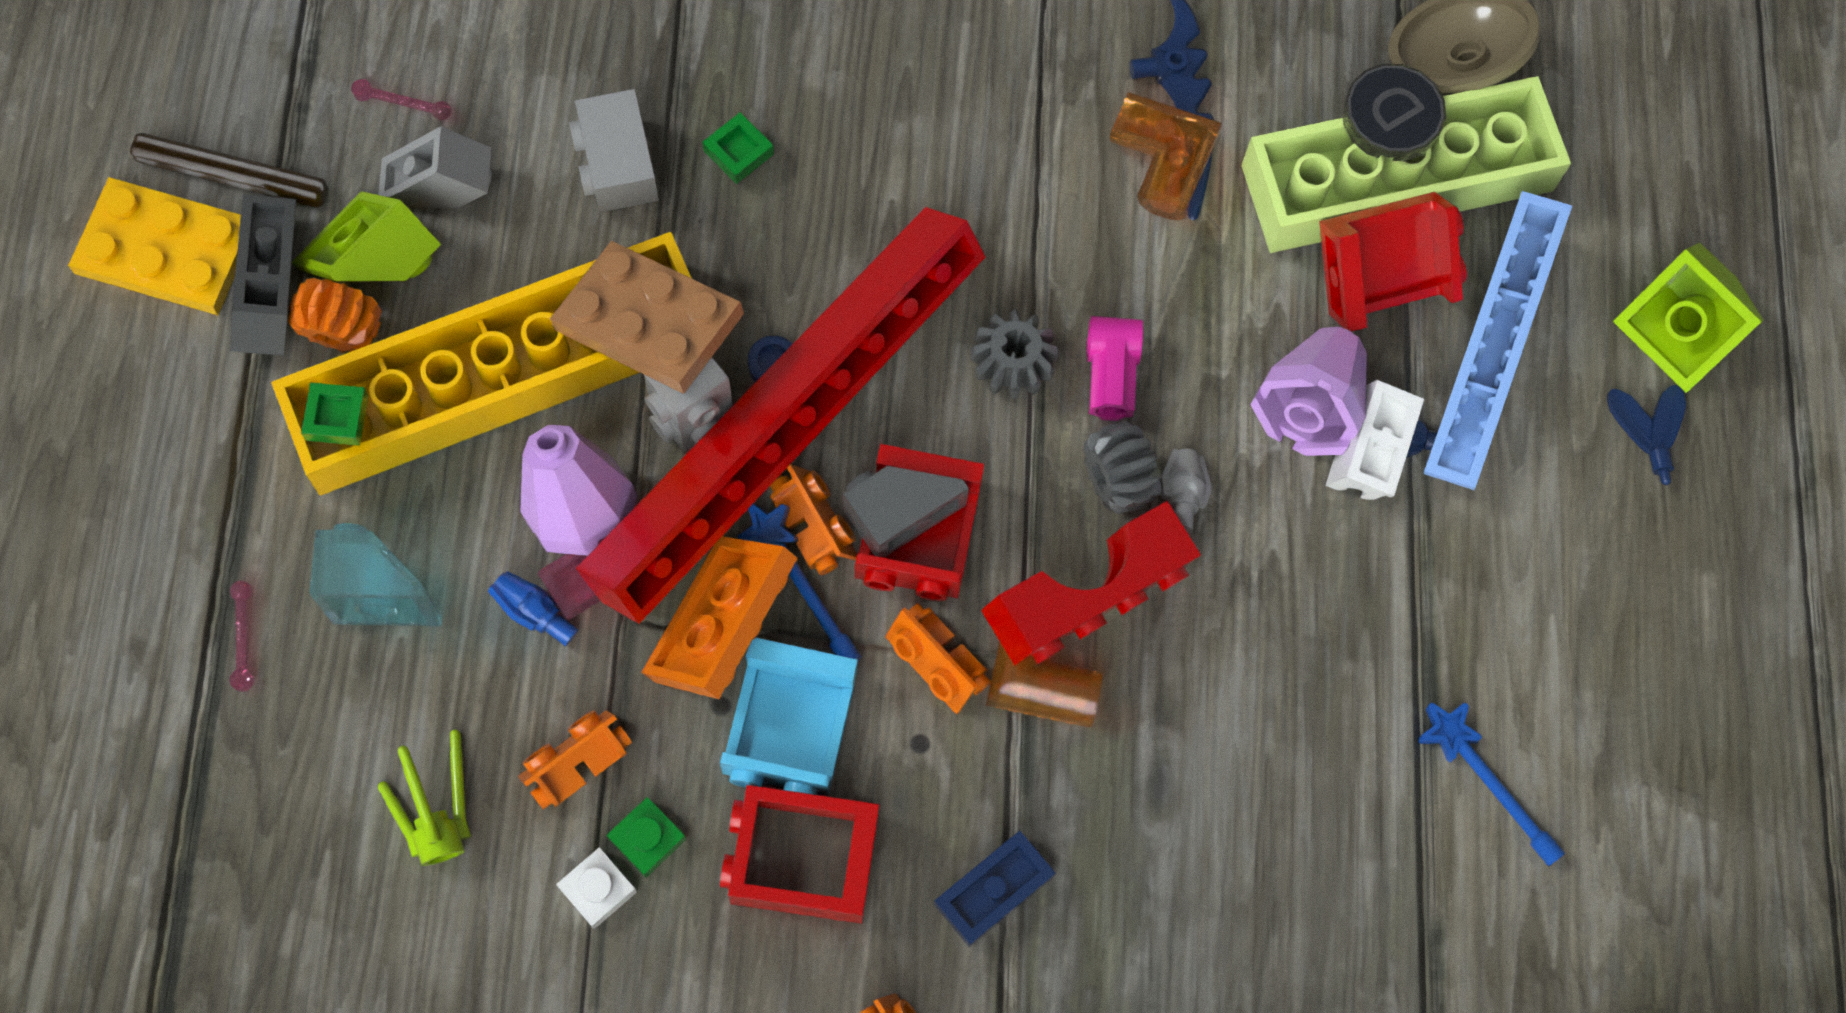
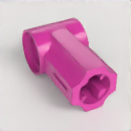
M1104 316L1090 317L1087 338V362H1091L1089 414L1099 417L1100 420L1119 421L1123 418L1133 417L1136 398V365L1140 364L1143 343L1142 319Z

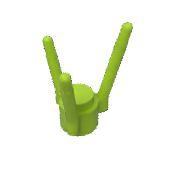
M455 729L450 732L453 819H449L446 810L431 812L416 766L413 763L407 746H400L398 748V755L419 814V818L414 820L416 830L389 784L385 781L378 784V790L407 840L411 856H419L421 866L435 865L460 856L465 852L462 840L471 837L465 811L461 733Z

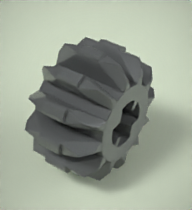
M1015 308L1010 312L1009 321L1006 322L994 313L990 317V328L980 327L976 331L975 341L978 344L971 348L970 359L972 362L979 364L975 372L978 381L992 378L990 391L993 395L999 392L1003 386L1010 387L1009 394L1013 400L1019 397L1020 387L1022 386L1035 395L1040 389V380L1049 382L1053 378L1055 369L1051 364L1058 360L1059 349L1057 346L1050 344L1054 337L1052 328L1037 330L1039 324L1037 314L1029 317L1026 322L1020 321V314ZM1014 350L1011 357L1006 355V351ZM1018 352L1024 354L1022 358H1015Z
M1125 421L1120 424H1109L1099 428L1100 431L1090 434L1089 439L1084 442L1083 450L1086 455L1084 463L1088 468V479L1094 485L1095 494L1101 497L1103 506L1108 510H1113L1116 514H1121L1126 511L1131 513L1144 508L1145 504L1155 501L1156 496L1161 494L1162 486L1159 479H1161L1162 473L1156 462L1158 456L1153 454L1150 440L1144 438L1142 429Z

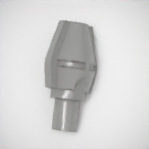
M1174 449L1164 467L1161 479H1159L1162 486L1161 498L1169 502L1185 530L1191 535L1193 532L1194 515L1198 512L1199 508L1204 509L1206 507L1212 486L1204 456L1198 455L1193 449Z

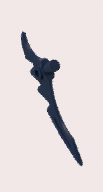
M1170 0L1175 13V23L1170 36L1160 46L1152 48V57L1131 59L1129 69L1132 79L1155 76L1157 83L1161 84L1169 94L1180 114L1186 140L1185 161L1180 180L1188 217L1191 220H1196L1200 213L1209 179L1214 133V118L1212 114L1199 113L1197 109L1208 93L1212 82L1208 78H1195V74L1206 60L1208 53L1204 49L1188 47V44L1200 33L1193 10L1185 0ZM1199 134L1201 136L1199 172L1196 186L1191 187L1190 181L1194 167L1196 135Z

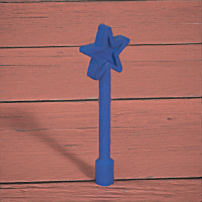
M752 504L748 508L753 525L739 534L738 539L784 546L785 548H787L785 543L798 542V537L784 527L790 511L789 506L781 504L769 514L757 504ZM795 562L789 576L831 640L829 646L833 653L859 661L862 656L847 634L841 633L801 568Z
M1430 703L1425 710L1433 727L1418 738L1419 743L1440 744L1449 763L1456 759L1459 752L1531 839V847L1548 867L1566 854L1548 831H1541L1471 747L1470 744H1476L1482 737L1479 733L1465 725L1469 705L1463 703L1449 714L1436 704Z

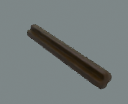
M147 133L136 134L130 148V154L139 163L272 197L296 199V203L315 208L323 206L328 194V186L323 178Z

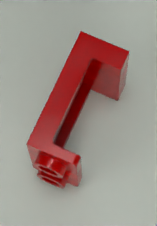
M1431 192L1319 221L1328 312L1344 329L1353 332L1367 328V313L1436 295L1444 296L1451 303L1463 300L1462 283L1467 278L1466 266L1459 249V236L1463 234L1464 229L1463 219L1458 208L1438 193Z
M880 444L876 462V473L886 466H893L962 479L969 488L967 503L965 507L885 558L875 556L862 538L860 550L855 561V579L863 580L865 586L879 591H893L895 586L916 590L917 596L930 601L942 602L946 601L947 597L958 599L984 464Z

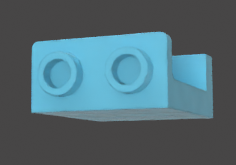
M755 637L747 650V668L726 752H722L720 760L722 774L729 775L730 783L746 788L747 785L762 787V783L783 787L786 791L829 797L858 674V660Z

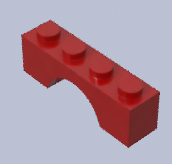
M1168 501L1126 523L1106 540L1109 551V570L1102 587L1090 590L1070 588L1055 581L1045 572L1040 571L999 594L981 610L1014 666L1030 657H1033L1037 665L1044 662L1065 648L1061 641L1064 637L1075 632L1079 640L1107 624L1103 615L1117 608L1121 616L1149 600L1144 592L1158 584L1161 591L1164 592L1190 576L1185 567L1200 557L1201 554Z

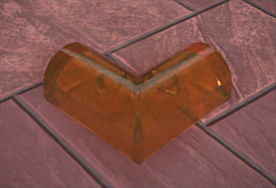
M1130 92L1127 93L1109 136L1111 143L1153 157L1137 194L1138 201L1142 207L1162 218L1170 220L1184 219L1222 129V123Z
M999 641L986 706L1091 728L1098 706L1103 673L1050 662V658L1037 665L1033 657H1030L1014 666Z

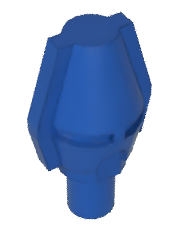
M508 571L502 573L488 590L500 607L516 623L531 631L536 629L541 634L545 631L565 647L579 631V629L559 615L560 609L556 607L557 603L544 589Z

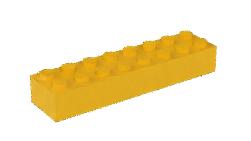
M671 232L628 247L632 251L691 278ZM596 260L272 381L273 389L304 472L318 494L321 496L640 373L555 331L550 320L551 316ZM310 382L365 387L369 398L360 446L314 442L304 439L301 430Z

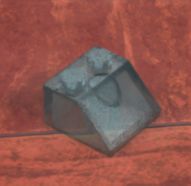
M351 523L336 524L333 530L315 531L309 594L332 624L441 626L442 616L424 586L372 531H367V528Z

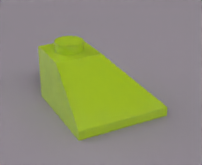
M361 191L291 263L300 271L333 281H407L409 278H414L427 269L432 261V253L441 244L401 200Z
M1699 242L1685 249L1613 322L1687 393L1764 320L1738 278Z

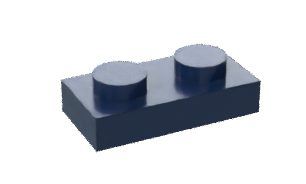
M1019 830L934 900V905L967 946L970 947L1050 881L1056 873Z

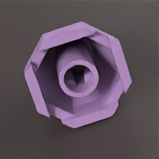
M1341 327L1320 328L1272 366L1250 404L1269 437L1281 442L1283 436H1287L1296 441L1292 449L1305 456L1344 454L1351 439L1355 438L1366 418L1367 352L1360 338L1351 331Z
M547 425L529 436L522 454L520 512L546 552L588 556L599 545L598 541L606 537L634 509L637 493L612 456L570 426Z

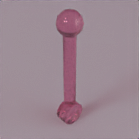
M365 79L356 80L351 86V91L358 101H367L370 98L432 113L438 120H446L451 115V106L445 101L430 103L375 89Z
M246 581L234 582L230 588L231 597L235 600L236 670L230 675L229 681L230 685L239 692L248 691L254 683L252 674L247 671L246 600L251 596L252 589Z

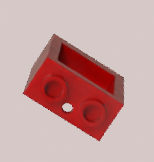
M747 785L744 801L735 799L731 812L729 832L738 834L735 855L725 854L721 871L720 887L729 889L728 898L730 904L862 924L879 817V804ZM759 807L854 821L842 898L747 884Z

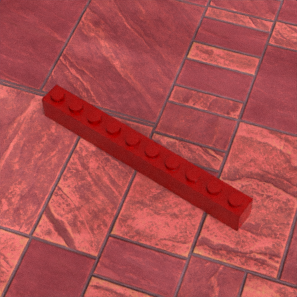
M925 207L576 567L578 573L602 603L638 624L645 619L986 258L967 220Z

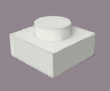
M600 847L556 884L593 929L598 927L637 893L632 884Z

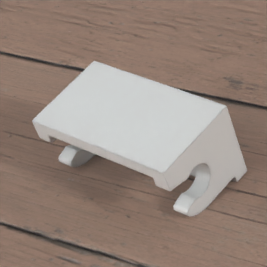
M1379 380L1366 385V418L1355 438L1351 439L1344 454L1334 456L1325 486L1338 491L1347 490V488L1361 490L1360 498L1366 500H1374L1383 496H1394L1424 399Z

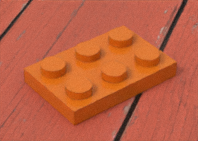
M722 536L711 549L641 673L657 684L720 699L725 688L732 682L736 668L751 641L759 634L762 621L776 596L785 587L788 575L798 558L784 546Z

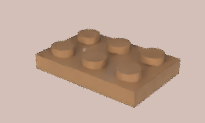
M611 241L551 316L550 320L555 331L684 394L744 315V311L740 301Z

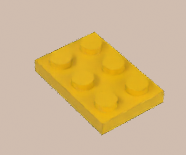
M108 177L68 266L74 274L219 315L235 278L241 215Z

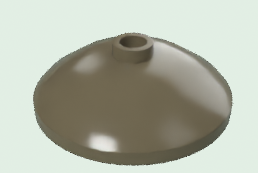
M1428 0L1410 11L1393 30L1388 48L1391 65L1403 66L1421 73L1434 84L1439 94L1451 95L1493 86L1517 72L1534 54L1540 39L1539 19L1535 9L1526 0Z

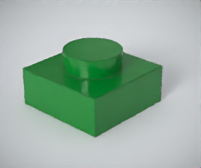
M741 112L702 142L703 151L736 185L774 155L773 144Z
M310 382L301 430L306 441L360 446L369 398L365 387Z
M648 797L606 835L609 841L645 878L686 841L685 835Z

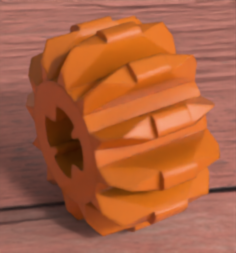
M311 278L301 283L297 294L293 295L289 306L291 311L287 320L297 335L307 337L310 342L321 344L325 348L330 347L343 353L371 344L373 338H376L381 325L379 320L382 309L373 297L366 296L361 290L350 288L345 283L339 284L329 279L319 280Z

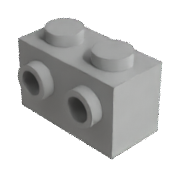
M635 89L575 100L579 120L569 122L575 152L586 151L588 164L578 166L584 194L585 196L595 194L599 213L659 201Z
M712 357L684 394L644 375L649 394L644 400L653 413L649 417L652 426L666 443L674 439L683 452L693 447L733 406L729 377Z

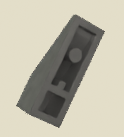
M243 194L232 304L230 351L284 356L296 199Z

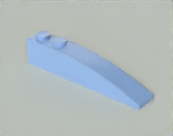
M1521 192L1425 467V475L1475 490L1572 205L1528 192Z

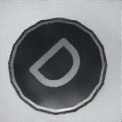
M1380 64L1364 70L1351 83L1343 103V126L1351 141L1366 154L1378 159L1382 155L1387 158H1393L1392 161H1407L1423 155L1436 143L1446 120L1445 99L1436 83L1422 71L1404 64Z

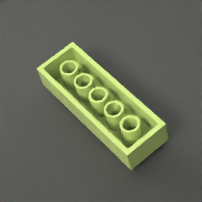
M1536 76L1478 90L1442 96L1444 118L1438 133L1425 145L1409 151H1392L1371 144L1357 132L1350 116L1251 137L1241 166L1269 252L1274 253L1320 243L1319 221L1431 192L1438 193L1461 212L1519 199L1522 191L1535 195L1554 191L1571 165L1539 77Z

